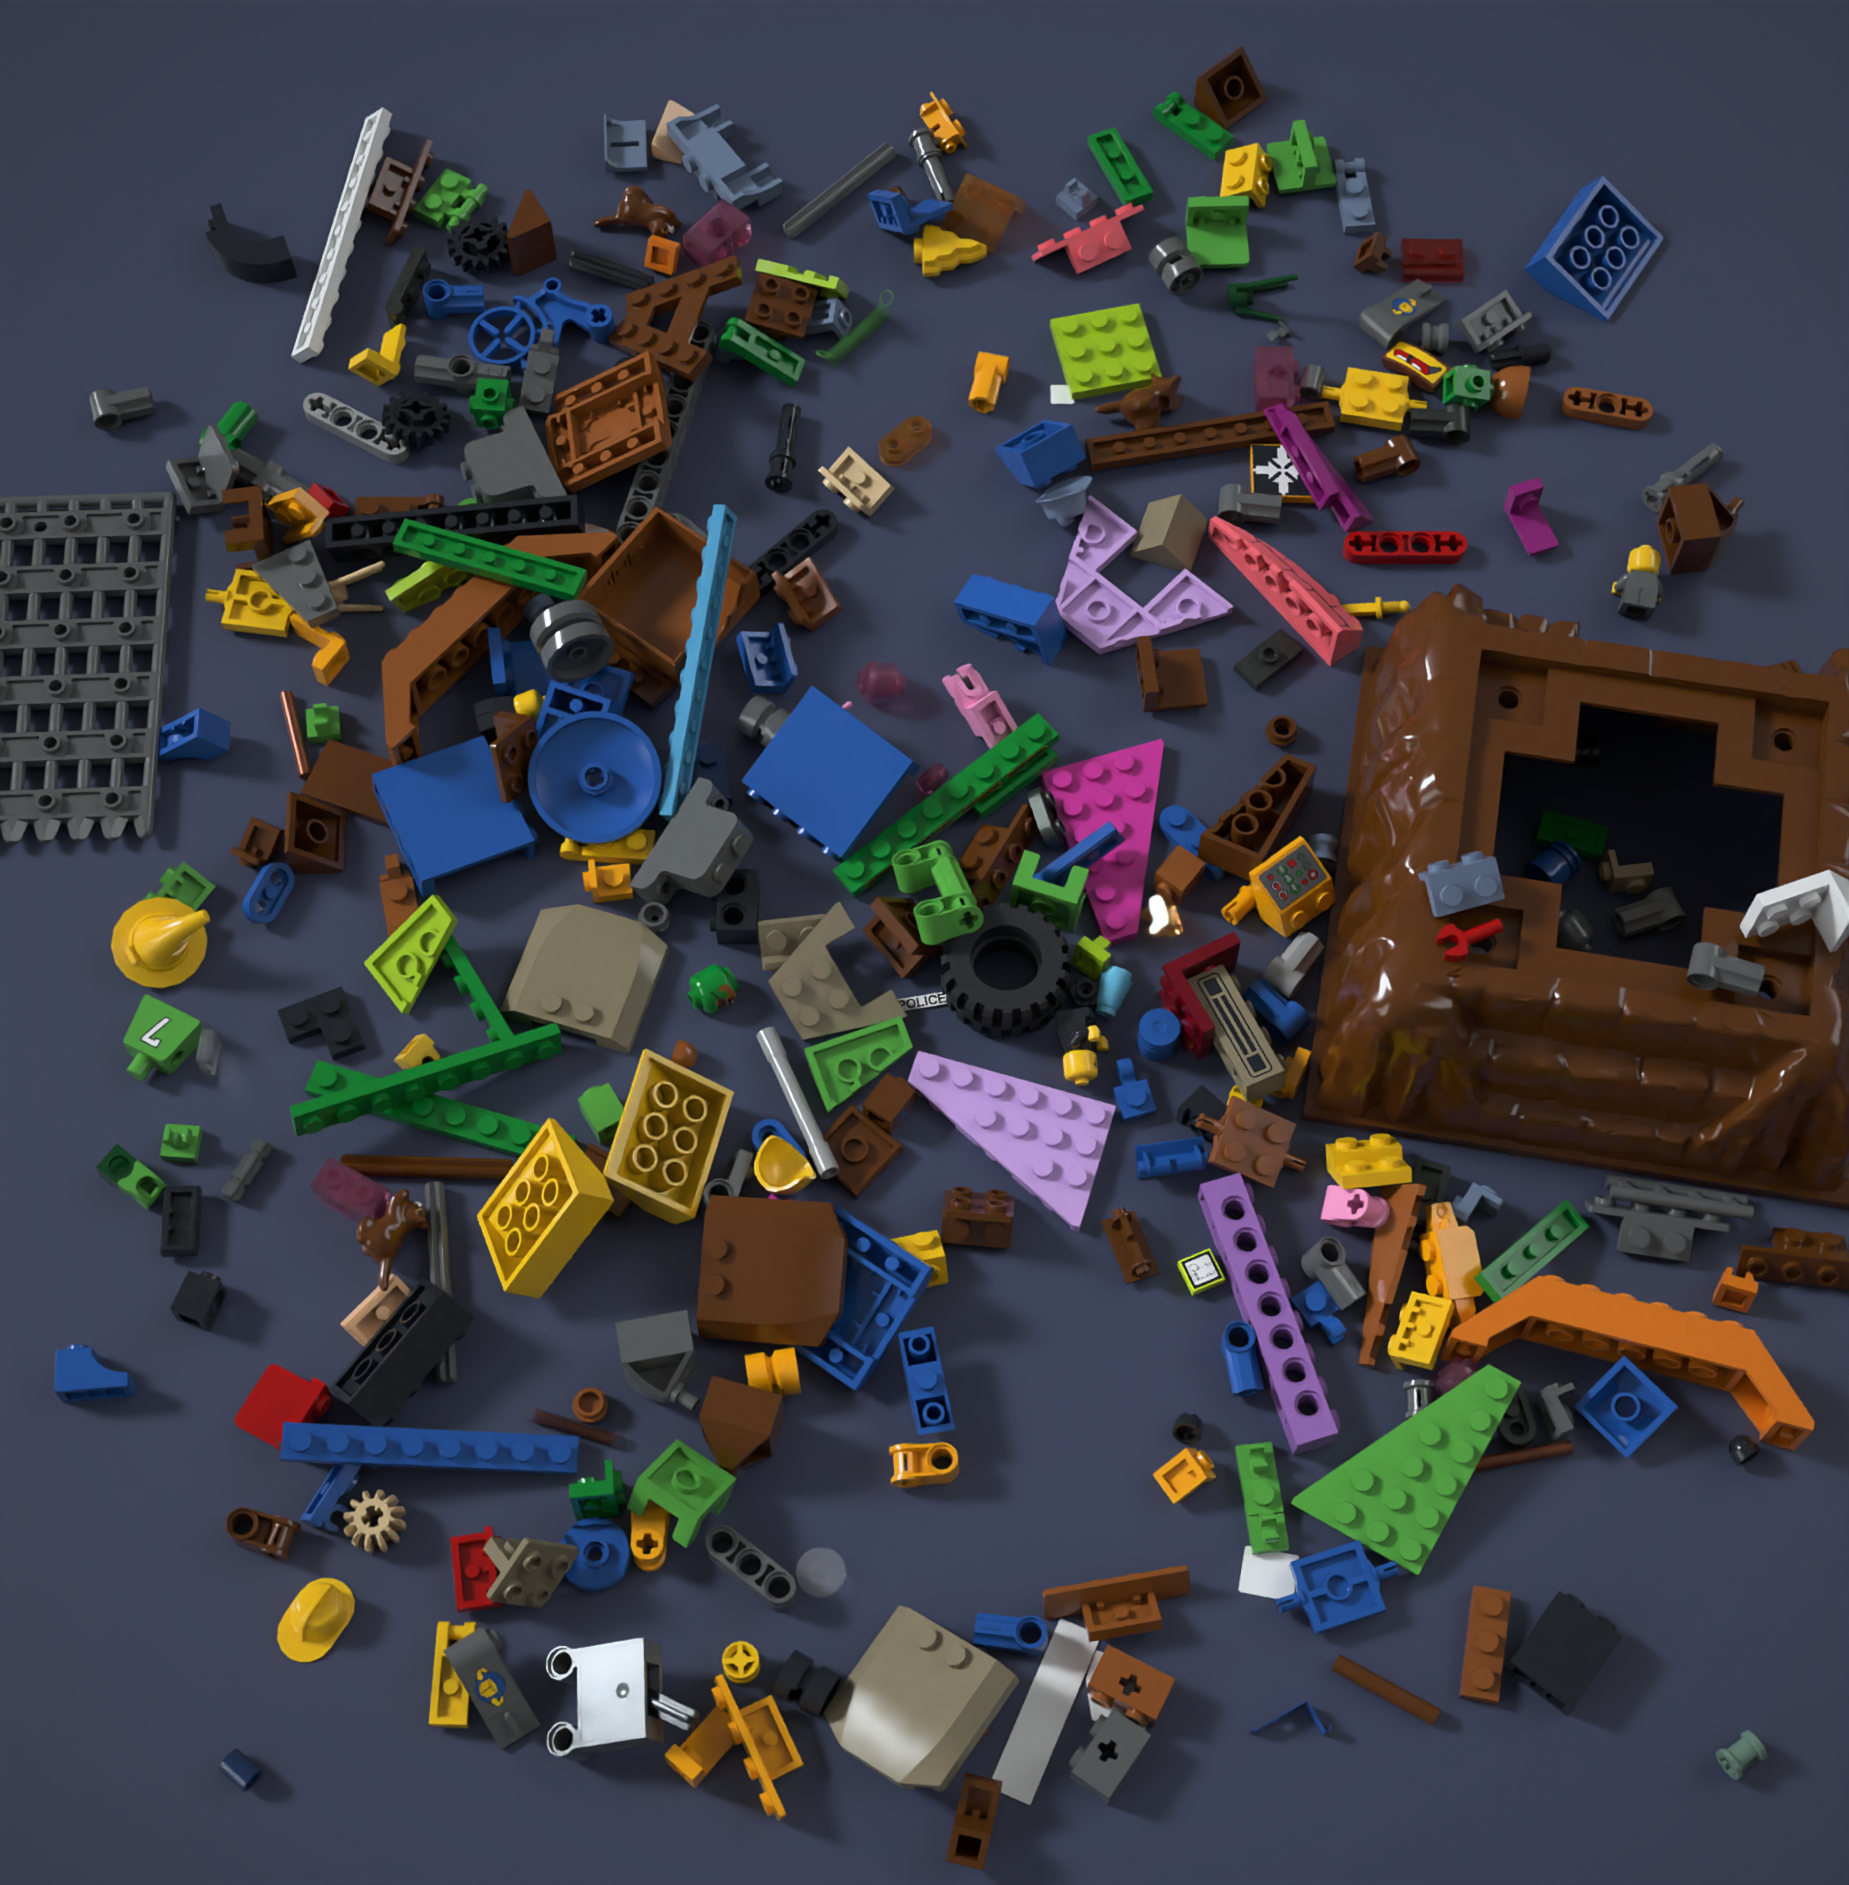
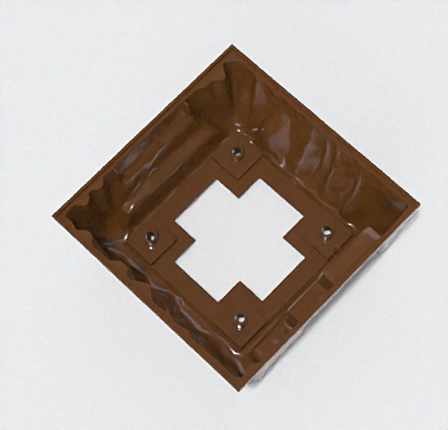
M1460 583L1454 585L1447 596L1438 591L1430 594L1415 609L1408 612L1397 622L1386 648L1366 645L1338 846L1337 868L1335 869L1333 883L1336 902L1330 906L1302 1120L1849 1209V936L1836 951L1830 953L1815 923L1810 918L1800 925L1793 926L1789 923L1780 926L1777 931L1768 936L1760 937L1757 934L1745 938L1740 924L1746 913L1705 907L1703 910L1701 942L1714 943L1722 947L1726 951V955L1764 966L1765 972L1758 992L1768 994L1771 999H1765L1759 993L1754 998L1720 987L1713 990L1695 988L1686 981L1688 968L1556 948L1562 884L1500 875L1505 899L1441 917H1434L1425 881H1420L1418 873L1428 871V864L1448 860L1449 865L1462 861V855L1471 852L1482 851L1483 856L1493 857L1504 754L1574 764L1580 705L1655 716L1657 724L1664 728L1716 734L1713 786L1783 797L1777 887L1826 870H1831L1849 880V648L1835 650L1817 674L1799 673L1762 665L1729 660L1720 661L1713 658L1661 650L1653 651L1648 648L1585 640L1579 638L1580 622L1556 621L1549 625L1547 619L1541 616L1523 614L1518 620L1514 614L1493 609H1483L1482 598ZM1501 704L1508 705L1511 709L1504 708ZM1776 746L1782 747L1786 751H1782L1778 749ZM1497 918L1501 921L1504 929L1503 932L1470 944L1467 958L1463 961L1452 962L1443 959L1446 950L1457 946L1455 942L1446 941L1442 944H1435L1436 936L1448 924L1453 923L1461 931H1466ZM1472 947H1481L1486 953H1477Z

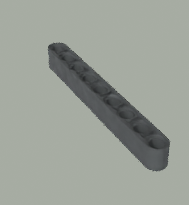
M699 320L690 344L707 350L713 358L715 351L713 328L708 322ZM711 362L694 382L675 373H670L665 387V396L672 445L668 449L639 462L615 533L619 539V546L623 544L655 506L660 509L662 508Z

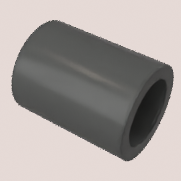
M1311 364L1304 368L1299 388V395L1304 399L1316 400L1320 397L1325 376V370L1321 366Z

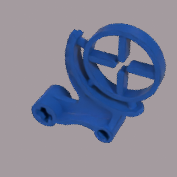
M551 277L546 279L543 288L531 297L526 298L521 295H515L513 298L515 307H494L479 315L471 325L468 340L472 353L478 362L510 366L511 369L521 365L522 371L525 374L529 350H531L532 344H537V337L541 336L542 329L535 330L533 321L522 309L533 314L541 322L543 328L554 330V348H557L559 345L562 329L566 323L573 322L589 332L591 338L599 344L609 343L608 337L616 329V324L612 311L607 305H591L584 301L574 300L564 294L561 281L558 278ZM498 317H515L506 326L504 332L507 347L518 353V355L506 360L491 359L500 350L502 345L499 330L488 322ZM524 322L531 330L530 340L526 347L510 338ZM480 329L495 338L482 354L475 347L476 336Z

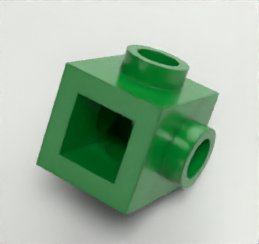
M1472 364L1456 365L1443 375L1442 405L1463 404L1469 407L1470 412L1477 411L1490 401L1492 397L1491 371L1479 369V366Z
M478 378L475 396L471 395L469 399V413L474 414L476 426L490 430L504 425L505 413L516 406L515 398H512L509 380Z

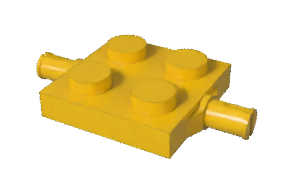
M1351 367L1347 369L1346 380L1341 388L1323 385L1321 399L1339 401L1341 409L1339 422L1401 431L1403 418L1407 412H1410L1411 408H1427V401L1409 399L1407 392L1409 376Z
M236 569L233 581L226 591L207 589L205 596L206 602L224 604L225 610L221 621L223 630L286 637L290 625V617L295 613L280 595H277L263 579L251 570Z

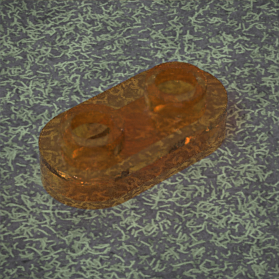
M912 416L904 420L880 440L878 445L880 460L885 465L892 467L903 465L930 443L932 439L931 423L921 416ZM891 445H897L898 447H897V448H891L890 446H891Z

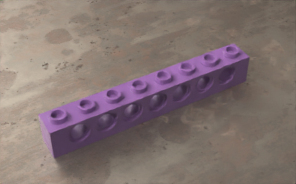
M1240 1173L1200 1184L1197 1197L1243 1321L1254 1329L1257 1358L1293 1456L1333 1444L1337 1438L1338 1430L1341 1429L1340 1420L1336 1410H1330L1325 1397L1328 1396V1389L1322 1376H1317L1313 1364L1316 1362L1313 1348L1309 1342L1304 1343L1300 1332L1303 1331L1300 1314L1297 1310L1292 1311L1288 1300L1291 1298L1290 1288L1285 1278L1280 1279L1276 1269L1279 1262L1274 1247L1268 1246L1264 1235L1267 1233L1264 1219L1261 1214L1256 1215L1252 1203L1255 1202L1251 1185L1248 1182L1244 1183ZM1235 1210L1242 1215V1218L1232 1220L1226 1216L1225 1212ZM1239 1242H1248L1254 1247V1250L1250 1252L1242 1251L1237 1244ZM1254 1273L1261 1274L1266 1279V1282L1256 1284L1250 1280L1249 1275ZM1273 1306L1279 1314L1273 1317L1267 1316L1262 1312L1261 1307ZM1284 1338L1290 1343L1291 1347L1280 1349L1275 1346L1273 1340ZM1297 1371L1302 1375L1303 1381L1292 1382L1286 1377L1285 1373ZM1309 1404L1315 1409L1316 1414L1312 1416L1303 1415L1299 1411L1298 1405Z

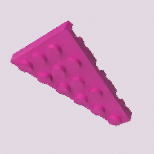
M1162 739L1051 769L1041 775L1045 791L1050 790L1056 801L1057 808L1053 809L1056 819L1060 818L1066 829L1067 836L1063 837L1068 851L1108 821L1126 839L1122 844L1087 868L1089 869V876L1083 891L1087 893L1086 899L1099 934L1110 941L1111 946L1137 938L1164 747Z

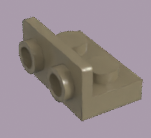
M825 914L757 921L763 970H770L776 973L824 918Z

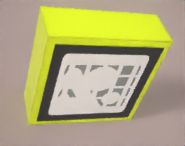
M1210 1248L1182 1259L1177 1263V1267L1192 1296L1218 1286L1225 1281V1277Z

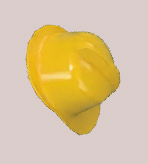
M320 1578L305 1586L289 1606L278 1626L277 1640L283 1653L288 1658L297 1662H313L323 1657L332 1648L353 1616L355 1600L351 1590L343 1582L334 1578Z

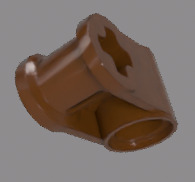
M247 1507L234 1509L229 1513L225 1522L226 1531L235 1545L281 1562H288L290 1558L288 1550L294 1534L300 1532L301 1525L291 1519L278 1515H269ZM251 1521L254 1523L249 1533L245 1535L236 1534V1528L241 1522Z

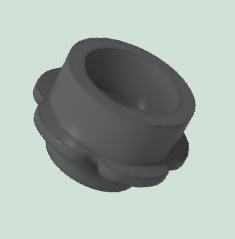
M650 902L646 904L638 915V921L642 922L654 934L658 931L664 932L670 926L669 919L671 918V913L661 903ZM657 917L658 920L652 921V918Z

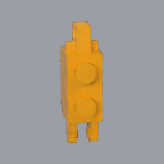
M1441 1202L1425 1206L1427 1233L1419 1235V1252L1425 1264L1428 1293L1431 1296L1452 1300L1455 1305L1448 1328L1453 1329L1476 1315L1474 1298L1481 1296L1484 1290L1474 1277L1482 1271L1475 1232L1467 1225L1458 1227L1451 1203Z

